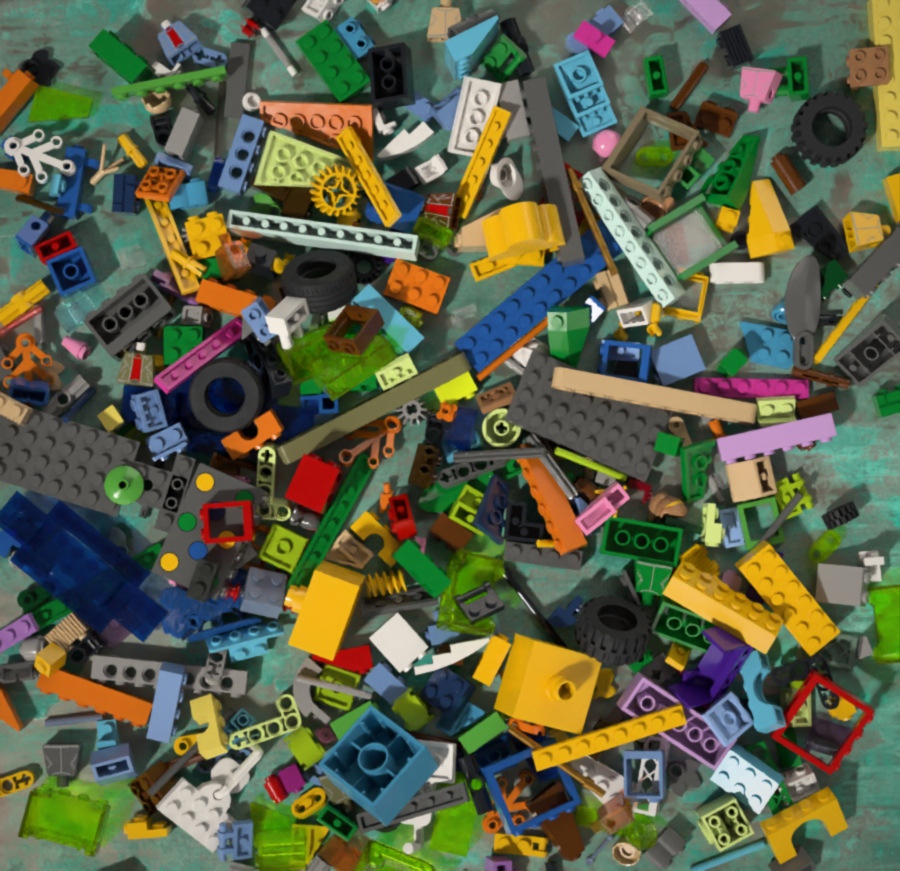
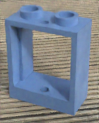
M624 750V798H630V802H641V799H649V802L652 803L661 802V799L666 798L665 750ZM632 759H659V792H632Z

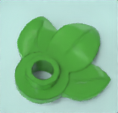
M264 193L253 195L256 204L247 212L282 217L281 211L283 206L280 203L274 202L269 195ZM272 208H277L278 214H273L271 212Z

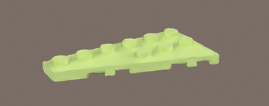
M270 130L254 185L313 187L310 185L311 182L316 183V179L313 176H320L319 169L325 172L326 165L331 168L332 164H337V166L342 164L345 168H351V172H354L348 159ZM335 176L330 177L325 184L330 183ZM343 176V187L348 189V182ZM361 182L356 185L360 186L361 189H364Z

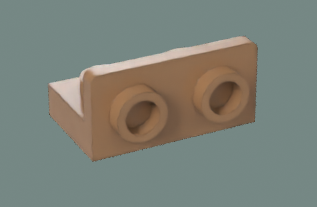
M511 382L476 395L475 398L480 411L485 414L509 405L515 390Z

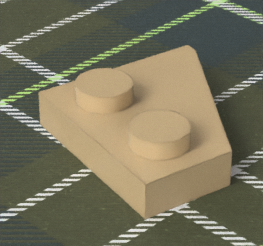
M345 529L331 545L324 560H331L339 564L351 565L362 569L375 553Z

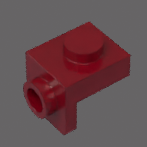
M634 477L633 479L628 478L625 486L643 492L640 503L646 504V501H650L653 490H650L652 485L646 484Z

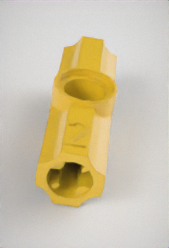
M40 279L27 290L18 292L10 299L8 304L0 309V322L6 327L21 315L28 314L34 309V305L51 294L50 289Z

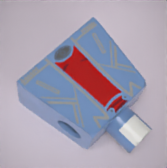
M170 20L162 22L161 28L163 31L158 34V39L165 56L173 67L203 48L196 35L181 21H176L173 24Z

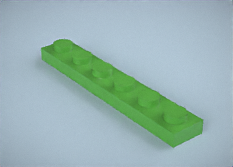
M224 65L113 87L111 91L114 100L126 101L132 96L141 98L148 96V93L152 92L161 94L167 92V89L175 88V90H182L187 85L201 86L208 81L214 83L224 80L223 78H227Z

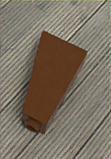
M553 780L525 803L533 817L568 801L562 783ZM563 811L554 820L549 821L546 819L542 821L540 827L564 860L573 862L581 857L585 847L572 811L568 813Z

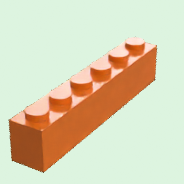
M526 442L519 445L516 449L531 448V446ZM539 458L516 459L522 467L523 477L530 485L531 495L538 503V511L545 519L546 529L552 535L554 547L559 551L560 556L587 544L580 527L574 521L576 517L565 493Z
M62 668L49 678L41 673L36 687L41 688L40 692L48 695L55 693L59 695L58 698L61 700L69 701L71 699L77 701L76 705L84 708L91 706L95 708V712L104 715L106 712L113 714V718L120 721L127 719L132 721L131 725L142 728V725H148L151 717L153 701L104 683H98L93 679Z

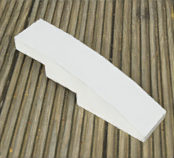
M489 638L449 644L451 652L432 655L433 663L414 666L415 675L453 664L483 647L489 642Z

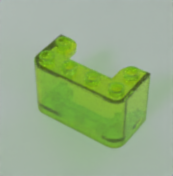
M41 784V787L37 786L29 793L18 837L24 839L35 837L36 840L44 839L77 848V851L84 849V855L94 857L99 853L111 805L108 804L109 801L97 799L95 801L85 794H78L76 796L72 795L69 790L60 789L57 791L53 790L50 785Z

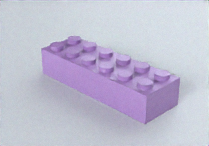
M637 672L616 703L621 710L633 718L681 704L687 724L658 734L714 771L717 770L737 740L735 739L730 745L723 747L702 718V713L694 708L688 710L673 694L640 672Z

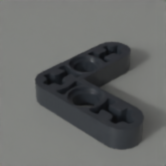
M819 654L778 666L771 673V678L776 684L784 685L806 678L812 669L819 672L816 666H812L815 663V659L823 661L820 664L821 670H826V673L823 672L821 674L833 681L827 661ZM797 664L804 666V672L801 675H797L793 671ZM790 667L792 678H790L789 674L784 675L781 681L779 678H775L778 675V671L787 673L786 668ZM817 683L816 689L822 705L829 710L837 708L840 702L839 696L829 691L830 696L835 698V700H833L832 705H829L828 702L825 703L828 698L826 693L822 694L821 691H828L829 689L821 687Z

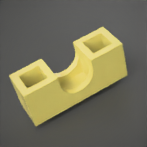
M211 693L191 700L190 706L193 719L199 725L209 723L205 732L196 735L199 753L206 760L227 753V744L229 742L226 733H224L225 721L220 713V710H222L220 700L216 699Z

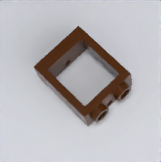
M347 304L323 337L330 351L361 356L385 323L378 309ZM353 324L363 326L354 339L344 338Z

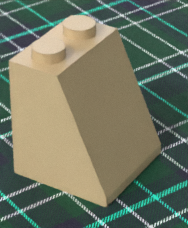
M504 207L463 226L454 236V247H457L458 252H487L481 223L491 216L498 215L499 211Z

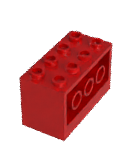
M309 452V455L303 454L285 498L325 514L344 474L341 470L342 467L329 460L327 463H324L322 457Z

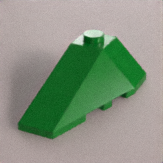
M551 306L547 312L550 355L558 361L577 368L590 328V307Z

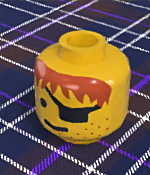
M352 207L353 210L351 211L346 208L345 215L340 212L339 216H337L336 224L361 227L362 215L357 211V208Z

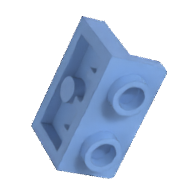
M258 296L253 299L249 306L242 309L241 314L261 343H264L277 334L269 332L265 316L270 310L263 299Z
M158 389L131 395L130 405L137 416L135 423L138 430L147 433L168 426Z
M181 422L145 439L154 456L152 458L153 461L159 459L160 462L170 458L169 454L174 451L178 454L188 449L186 445L191 442Z

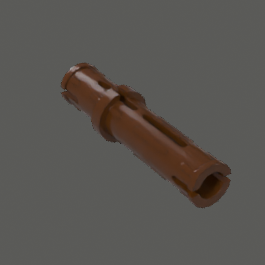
M794 365L791 371V376L820 382L828 387L835 386L847 390L850 384V378L835 375L831 371L827 373L812 368L802 370Z

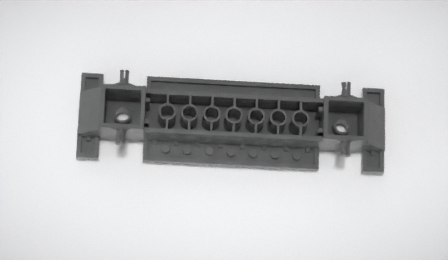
M34 409L24 426L0 415L1 482L118 517L121 505L109 499L105 492L104 483L108 473L114 468L130 466L141 474L144 482L151 480L153 483L152 489L149 491L143 489L142 495L135 501L142 505L138 517L146 519L149 508L160 509L154 528L168 533L189 488L197 460L177 454L172 472H169L162 468L164 461L160 462L159 459L156 460L155 465H146L136 461L141 442L73 421L65 423L60 417ZM122 481L120 483V488L124 489L126 487V482Z

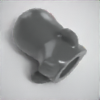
M303 505L292 508L290 526L300 525L303 529L316 530L322 520L318 512L303 511Z

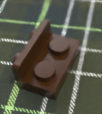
M707 100L706 102L703 101L700 105L694 124L699 129L729 139L739 114L735 113V110L730 107L722 108L717 106V103Z

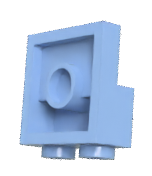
M732 691L723 694L701 715L723 747L730 745L753 725L751 714L742 707L739 698Z

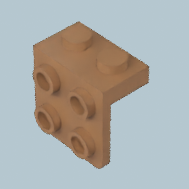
M888 47L849 49V56L846 57L847 68H850V75H847V86H850L852 92L860 91V87L889 84Z

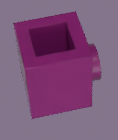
M297 761L278 771L288 793L293 791L296 794L305 789L304 785H306L307 781Z

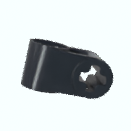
M169 111L163 115H150L156 143L162 150H164L166 143H161V139L165 136L169 137L173 128Z
M429 408L426 420L425 441L429 445L436 446L442 440L446 421L434 418L437 417L436 414L439 411ZM436 432L439 438L436 441H430L428 434Z
M95 630L86 635L70 651L69 659L73 664L85 663L107 645L98 638ZM77 650L82 651L84 654L81 661L75 659V652Z

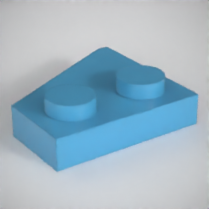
M468 701L457 719L448 717L443 713L436 728L451 737H455L486 716L487 712Z

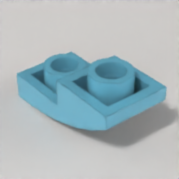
M552 107L557 134L565 142H568L579 126Z
M60 174L52 176L49 191L50 198L58 199V197L62 196V192L66 190L65 178Z
M241 708L226 724L224 733L228 736L234 731L251 726L256 720L246 710ZM234 736L235 740L232 741V744H235L240 738Z

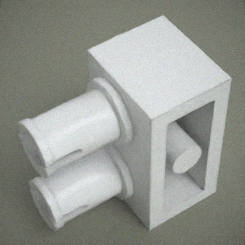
M286 296L265 316L269 332L279 335L283 349H289L294 346L291 333L295 339L305 335L302 323L310 316L306 298Z

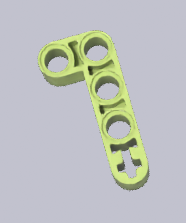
M265 442V445L260 448L258 453L256 487L260 489L263 486L270 489L268 495L270 501L267 505L269 510H262L260 515H262V519L285 521L291 516L293 504L288 499L275 498L277 446L273 442ZM266 450H269V453L271 454L270 457H269V460H266V459H267V452H266ZM269 468L271 474H265L262 469ZM279 507H286L288 512H281Z
M289 694L279 695L275 702L279 716L230 733L227 736L228 746L232 749L240 750L298 729L302 721L294 697ZM285 697L290 700V705L287 708L281 706V700ZM290 716H294L296 719V723L292 727L287 724V719ZM272 722H275L278 726L275 733L269 731V725ZM253 729H257L260 734L256 740L250 737ZM234 736L238 738L246 737L248 743H246V740H241L237 746L232 744V741L235 740Z

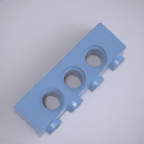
M242 114L218 183L220 189L242 196V193L247 191L249 181H247L248 176L253 173L255 168L254 158L259 156L261 151V145H259L261 138H265L268 128L265 121ZM248 134L255 135L254 140L251 142L245 141V137ZM241 152L249 153L248 158L245 160L239 159V155ZM237 169L242 170V175L239 178L233 177V172Z

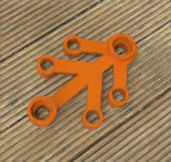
M21 333L16 338L17 347L8 357L2 359L1 365L4 369L12 368L14 360L21 353L23 354V361L10 375L4 378V386L9 388L10 385L6 383V379L18 378L23 371L25 379L30 382L33 381L32 371L42 378L44 382H46L45 377L50 376L52 381L46 383L52 385L54 382L53 374L47 373L31 360V352L41 359V364L45 367H49L52 364V356L45 354L35 345L33 335ZM23 340H28V341H29V345H28V346H24V345L22 344V341H23ZM48 357L50 363H44L43 359ZM9 360L11 362V365L6 366L4 364V361ZM29 402L24 403L25 405L30 407L35 406L30 404Z
M388 416L385 420L375 419L361 428L368 429L370 426L381 428L377 432L354 430L352 431L354 433L352 436L346 434L345 438L348 440H353L354 438L366 440L352 450H342L339 453L340 464L350 466L357 455L372 445L368 466L371 469H376L379 466L380 439L387 434L383 455L391 458L395 452L393 447L395 434L399 433L402 428L401 420L396 416ZM393 423L396 427L390 428L389 424ZM391 449L392 453L387 454L385 450ZM346 456L350 458L347 462L343 460ZM376 460L377 464L372 465L370 464V461Z
M522 769L519 772V782L507 798L505 789L508 785L507 780L503 776L496 778L497 783L500 780H504V784L499 786L509 812L527 809L525 803L531 798L520 802L514 801L526 786L533 784L535 781V775L530 769ZM526 776H531L529 781H525ZM493 810L487 812V816L482 820V828L489 834L496 833L503 826L498 812L494 813ZM519 813L511 817L514 825L525 821L524 817ZM521 817V821L516 823V819ZM491 822H495L493 827H489Z

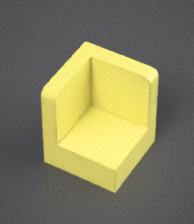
M113 404L97 415L109 433L117 435L114 430L124 424L123 415Z

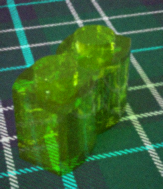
M418 217L413 227V235H418L419 240L430 242L435 248L440 250H447L453 238V232L450 229L436 225L426 217Z

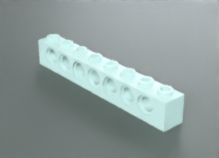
M602 167L588 171L578 180L582 183L584 194L661 307L664 308L673 304L687 292Z

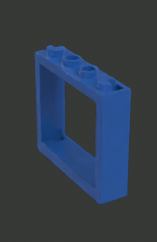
M548 737L537 743L545 747L557 742L555 737ZM529 746L480 768L506 834H514V837L525 833L524 829L531 827L533 829L542 825V821L546 819L549 821L559 817V813L566 811V813L577 809L576 805L581 804L571 776L557 767L570 800L514 825L494 773L531 757L533 749Z

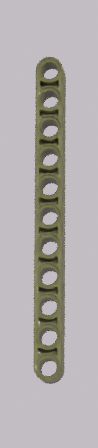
M463 351L457 352L418 372V374L410 379H406L394 387L388 388L279 444L276 450L284 465H288L302 458L303 454L308 455L309 452H313L471 370L472 367Z

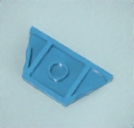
M740 322L739 325L742 329L750 363L790 369L793 365V339L789 330ZM803 337L800 339V343H803Z

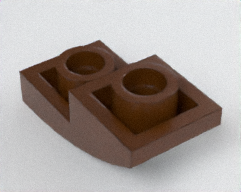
M833 391L795 403L800 420L839 410Z

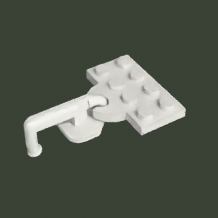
M258 743L247 747L253 752L241 765L231 757L221 758L211 769V781L202 783L197 788L182 777L156 805L157 810L213 853L219 845V838L217 837L219 824L225 822L227 823V829H232V822L237 821L227 813L231 803L230 794L240 792L249 782V770L260 760L264 753Z
M417 739L427 747L439 767L413 797L434 791L437 782L455 783L456 743ZM432 813L401 822L414 825V843L407 842L403 846V851L406 854L414 853L423 848L424 826L431 822Z

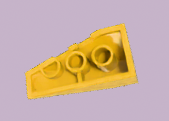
M770 179L752 181L749 201L751 209L750 216H748L749 233L746 239L750 259L782 254L795 249L790 227Z

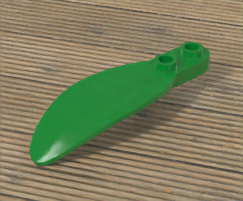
M510 459L507 465L500 468L503 470V474L499 477L503 481L522 473L521 466L518 469L514 467L516 459ZM487 463L477 464L479 469H484L487 466ZM462 468L459 474L461 476L468 475L469 468ZM496 470L448 489L441 487L437 480L435 485L431 484L430 490L425 489L418 500L419 507L428 512L450 511L465 484L484 494L491 476L497 475ZM453 472L455 479H458L455 472ZM447 475L444 476L445 479L443 481L449 482V477Z

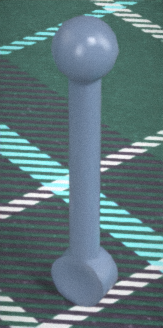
M608 833L606 840L593 855L586 858L585 862L587 865H592L593 859L610 840L614 839L613 833Z

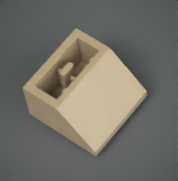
M769 455L757 456L753 459L725 465L733 502L777 493Z

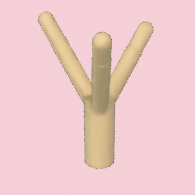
M106 144L102 146L99 171L89 180L94 186L106 174L119 170V167L116 166L124 161V158H121L104 169Z

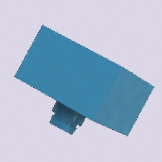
M372 705L368 707L318 763L337 788L386 827L439 767L426 746Z

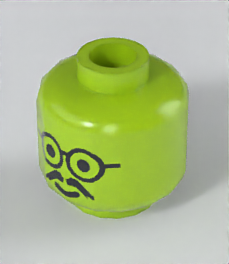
M402 305L398 312L418 331L424 323L421 320L423 317L422 312L412 305Z

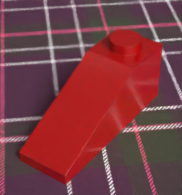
M370 644L340 649L333 661L315 654L312 655L314 660L350 671H359V674L369 673L370 669L374 667Z

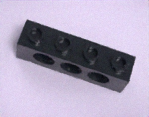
M254 332L243 340L241 334L240 344L252 366L260 374L259 376L264 383L263 386H265L271 400L288 396L293 380L273 344L269 343L265 346L264 343L256 339Z

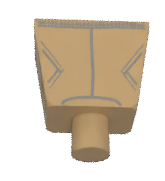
M440 0V7L432 8L427 42H445L449 39L447 28L461 22L459 8H452V0Z

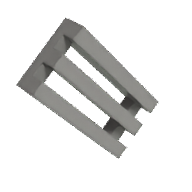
M34 305L35 344L38 345L46 344V308L42 305Z

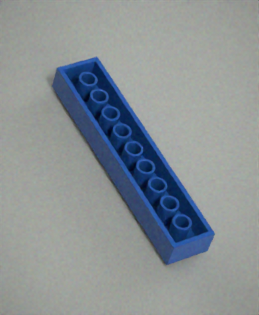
M601 219L597 222V225L610 255L614 259L623 250ZM591 228L580 236L585 263L562 267V263L557 262L555 257L453 343L459 351L465 353L469 363L478 373L546 317L551 306H559L606 266Z

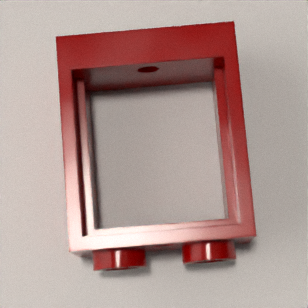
M253 501L202 504L200 520H203L204 528H201V539L205 540V544L255 541ZM243 507L244 536L211 538L210 509Z

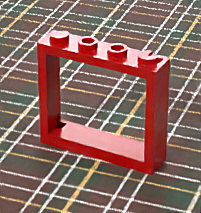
M812 669L783 712L786 726L770 732V735L774 740L831 775L833 771H837L840 768L844 755L847 756L851 752L855 739L858 740L862 736L866 723H871L875 716L873 706ZM817 683L864 711L828 764L782 735Z

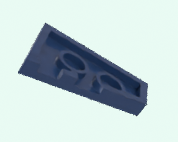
M493 475L489 480L472 524L496 544L500 545L504 542L502 528L505 527L506 522L503 517L504 509L507 508L509 485L499 476Z

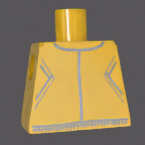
M849 212L842 219L849 253L877 247L884 240V237L888 236L891 232L890 226L881 225L879 216L875 214Z

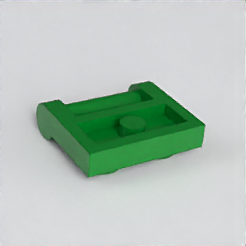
M503 33L479 63L496 78L498 83L508 81L509 76L520 62H524L527 55ZM513 53L515 58L502 73L499 69Z

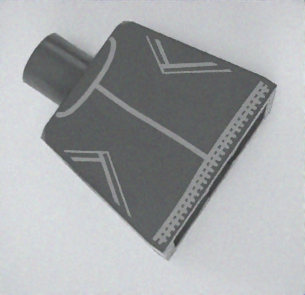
M83 742L43 744L47 775L57 776V787H69V776L78 774Z

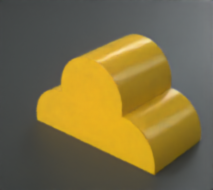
M530 201L515 203L504 207L499 211L498 215L491 216L481 223L489 262L566 245L558 209L554 204L537 205L536 202Z

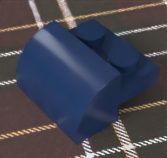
M576 595L565 610L558 605L547 621L556 627L573 625L577 619L572 614H578L581 610L583 599Z

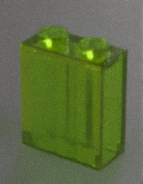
M305 827L259 829L257 835H254V847H258V855H255V867H259V871L303 870L307 868Z

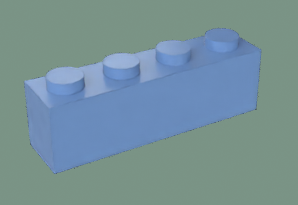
M163 661L159 671L147 739L169 743L171 737L176 736L178 725L174 724L175 719L179 720L181 708H178L179 702L182 703L185 691H181L182 685H186L188 674H185L186 666Z

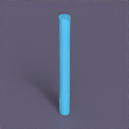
M761 840L692 866L690 869L691 871H704L765 848V844Z

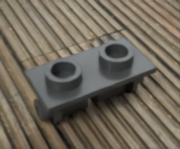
M35 661L0 665V683L16 682L17 677H19L20 681L34 680L40 672L34 667Z

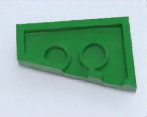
M713 438L680 447L683 501L686 503L703 499L708 479L706 472L708 464H711L712 456H710L712 446L715 447L716 442Z

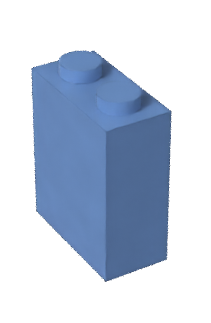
M692 334L652 350L650 367L654 369L655 374H653V378L657 385L660 384V386L665 387L706 370Z

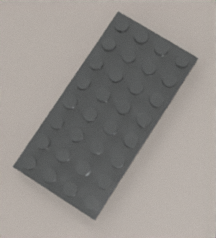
M533 349L504 421L645 482L658 452L654 450L658 432L665 433L673 411L554 389L551 385L555 367L579 369Z

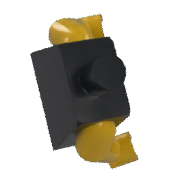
M241 237L236 252L237 259L243 261L241 269L273 280L276 279L278 273L283 272L289 261L296 257V255H290L285 252L284 259L281 260L275 250L251 243V240L248 241L244 237Z

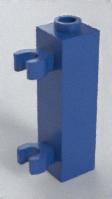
M80 145L66 148L65 160L68 159L74 162L76 172L69 177L62 174L65 178L64 181H66V190L62 192L61 197H58L57 206L64 208L65 213L63 215L56 214L60 218L78 220L79 212L92 214L93 206L81 203L87 167L99 169L100 162L97 159H88L89 153ZM66 164L64 169L68 170L71 165Z

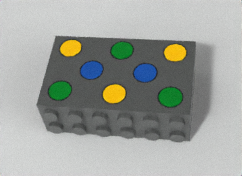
M199 463L151 572L189 588L199 558H204L221 565L210 598L214 600L226 598L231 588L228 585L231 579H235L239 570L236 567L239 561H243L247 552L244 549L247 543L250 544L251 541L205 544V540L201 539V528H204L203 520H200V508H203L202 504L253 501L255 527V525H259L262 519L260 513L263 507L266 508L270 501V497H268L269 492L208 465ZM243 507L210 509L211 538L244 536Z

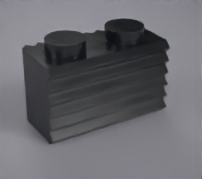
M740 24L718 33L716 39L717 47L719 50H723L724 64L726 67H730L731 71L754 61V56Z

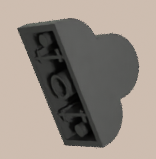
M881 314L870 322L833 360L861 387L900 356V328L886 314L884 316Z

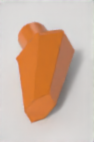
M390 482L383 483L384 491L380 493V513L387 510L389 506L388 498L393 497L395 491L391 490Z

